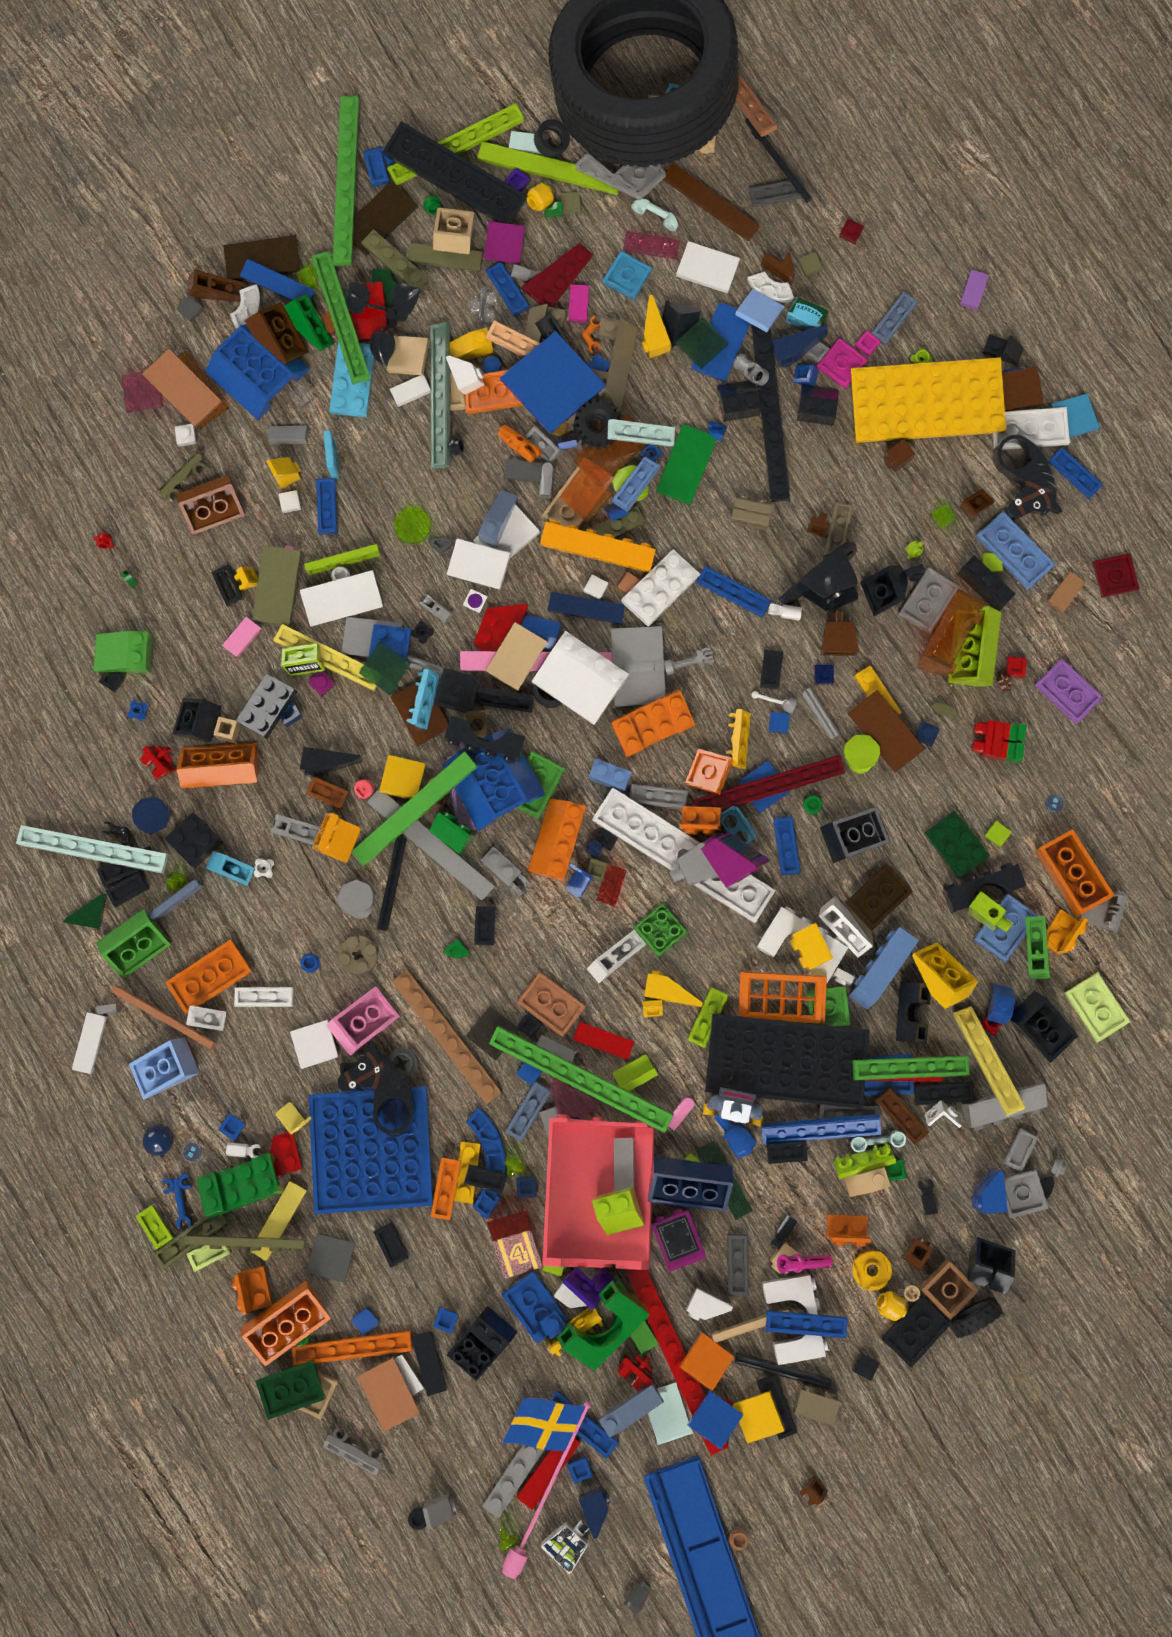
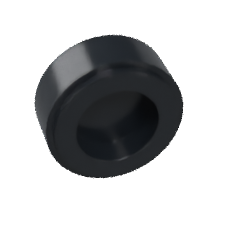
M420 1507L413 1509L408 1517L409 1525L415 1530H421L426 1527L423 1508Z

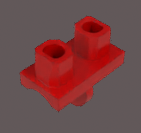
M152 745L150 747L145 746L142 749L144 753L140 761L146 766H150L152 763L155 764L156 768L152 771V775L156 779H162L167 774H173L176 771L170 763L173 760L170 756L172 753L170 747L164 749L161 745L158 747Z
M625 1355L617 1372L624 1379L631 1372L635 1373L637 1377L631 1385L640 1392L647 1385L650 1386L653 1383V1379L642 1370L644 1368L649 1373L653 1369L648 1364L650 1357L647 1355L642 1359L637 1355L634 1358L639 1363L637 1365Z

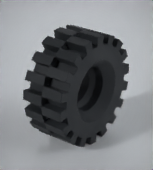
M591 399V403L586 401L583 407H579L574 420V434L577 433L576 438L578 441L582 440L581 444L583 446L588 444L589 449H592V446H594L596 450H600V447L603 446V449H605L609 444L612 445L615 440L608 439V420L622 419H620V412H616V406H610L611 402L607 401L605 404L603 399H599V402ZM593 419H600L604 422L605 427L602 431H594L590 427V422Z

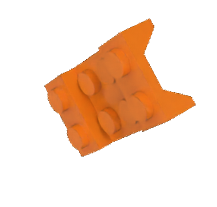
M681 690L669 693L609 721L626 757L696 725Z

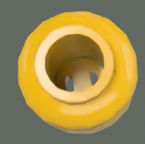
M544 183L534 186L527 193L529 207L536 211H543L554 202V191Z
M892 1291L882 1293L878 1297L876 1306L880 1315L891 1321H897L906 1315L907 1307L904 1297Z

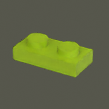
M151 1205L135 1216L156 1250L174 1239L173 1234L154 1205Z

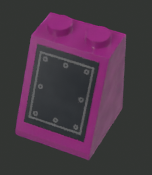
M730 832L725 835L719 833L716 836H712L705 841L706 845L701 848L726 888L740 882L769 862L766 856Z
M683 1207L672 1211L673 1215L666 1218L665 1215L658 1216L651 1223L669 1272L707 1258L688 1209L684 1210Z

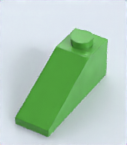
M1025 917L1030 979H1050L1046 917Z

